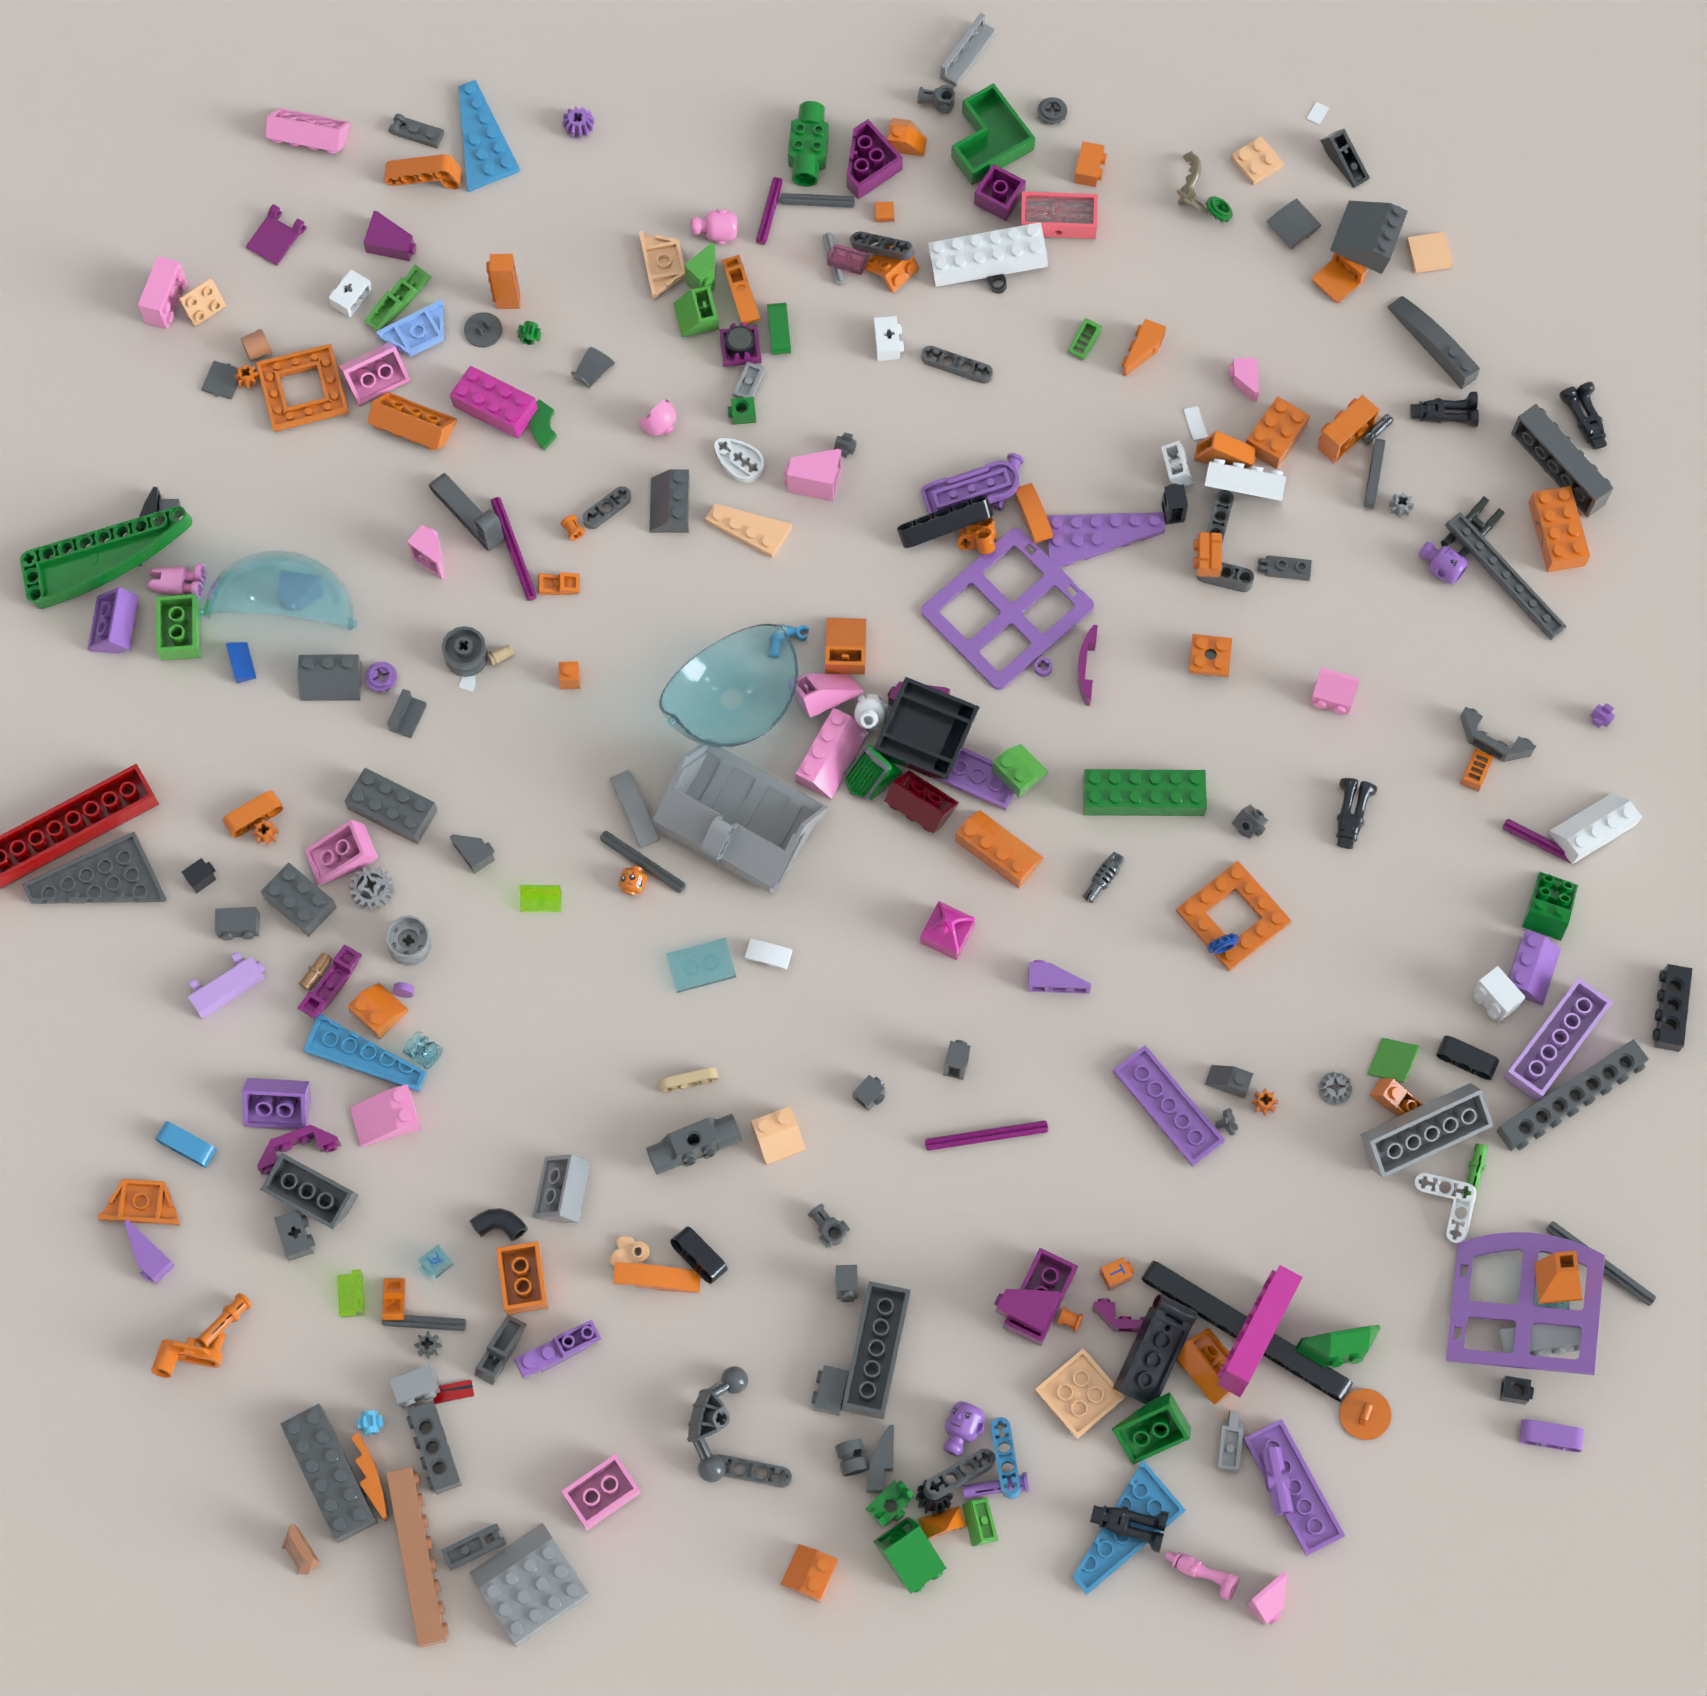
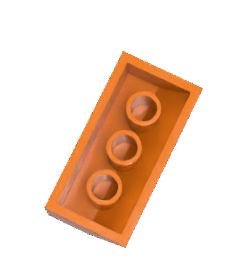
M386 392L372 401L367 423L372 424L376 429L387 430L394 436L405 437L412 443L423 444L430 450H438L445 445L457 422V418Z
M981 810L970 816L955 835V841L1017 888L1022 886L1044 859L1043 856Z

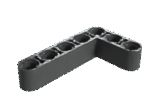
M446 473L441 474L429 484V488L487 551L492 550L504 540L501 523L497 515L491 509L482 513Z
M1228 490L1218 492L1207 530L1209 533H1221L1222 543L1234 501L1233 494ZM1221 500H1225V501H1227L1228 503H1227V504H1223V503H1221L1220 501H1221ZM1221 517L1223 521H1218L1216 518ZM1222 562L1221 574L1225 573L1230 577L1225 578L1222 575L1219 577L1197 576V579L1203 583L1239 592H1248L1254 581V573L1250 569ZM1245 578L1249 582H1242L1240 579Z

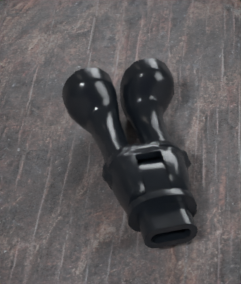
M1593 382L1584 383L1577 389L1575 387L1566 388L1560 392V399L1568 405L1578 423L1577 427L1587 440L1586 442L1591 444L1593 450L1607 446L1602 417L1598 415L1591 401V395L1595 390ZM1577 398H1578L1579 401L1581 402V404H1582V406H1583V408H1584V410H1585V412H1586V414H1587V417L1584 416V414H1583V412H1582V410H1581V408H1580V406H1579V403H1578Z
M1477 391L1470 392L1464 400L1450 401L1436 398L1424 401L1423 404L1422 401H1419V404H1410L1411 419L1435 423L1459 422L1466 423L1471 427H1478ZM1445 410H1463L1468 412L1445 413Z
M1342 778L1339 783V787L1344 790V799L1340 814L1336 818L1338 821L1336 837L1338 838L1337 846L1346 849H1353L1354 842L1357 841L1360 829L1365 823L1363 818L1367 801L1370 796L1376 794L1378 789L1377 786L1370 782L1361 781L1355 812L1352 814L1351 808L1359 782L1353 778Z
M1094 1505L1090 1522L1099 1524V1528L1103 1527L1115 1533L1116 1536L1121 1537L1124 1535L1145 1541L1150 1544L1154 1552L1159 1553L1164 1534L1129 1526V1521L1164 1532L1169 1512L1161 1511L1158 1515L1151 1516L1131 1511L1125 1506L1121 1508H1107L1106 1505L1104 1507Z

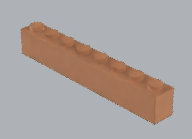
M413 1467L387 1472L418 1646L423 1648L447 1642L446 1636H449L447 1622L443 1623L442 1614H445L443 1600L439 1601L438 1592H441L439 1579H435L434 1576L437 1565L435 1557L431 1558L430 1554L433 1544L431 1536H427L426 1533L429 1522L427 1514L423 1515L422 1506H425L423 1493L418 1491V1485H421L419 1472H415Z

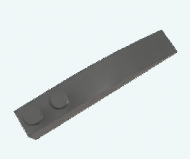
M1404 296L1388 305L1387 308L1461 389L1476 380L1480 367L1430 316Z

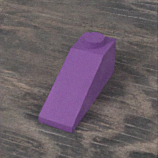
M1044 960L1029 962L1028 992L1090 994L1091 984L1052 963H1045Z
M127 1219L124 1223L137 1265L143 1270L140 1274L148 1282L153 1280L157 1284L175 1265Z

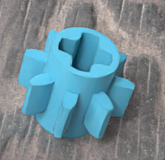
M375 1410L362 1412V1418H357V1429L359 1431L363 1430V1435L378 1434L379 1428L384 1427L382 1415L378 1416V1412Z

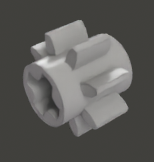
M1404 492L1400 495L1394 494L1393 500H1390L1388 505L1393 507L1391 514L1395 513L1398 515V518L1404 514L1409 516L1410 510L1414 507V504L1410 503L1412 497H1408Z

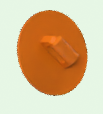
M1366 1388L1357 1389L1349 1393L1341 1403L1340 1421L1344 1429L1353 1437L1361 1440H1372L1380 1437L1388 1429L1391 1422V1408L1388 1401L1379 1392Z

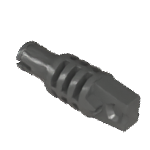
M1113 852L1102 863L1101 867L1092 877V884L1082 895L1086 901L1089 900L1090 903H1093L1099 893L1107 889L1118 874L1124 862V857Z

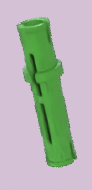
M1479 1143L1475 1144L1472 1161H1469L1468 1166L1470 1169L1466 1183H1470L1475 1187L1476 1194L1482 1170H1485L1486 1165L1484 1161L1488 1146ZM1466 1186V1189L1464 1190V1198H1466L1467 1195H1471V1191L1468 1190V1186Z

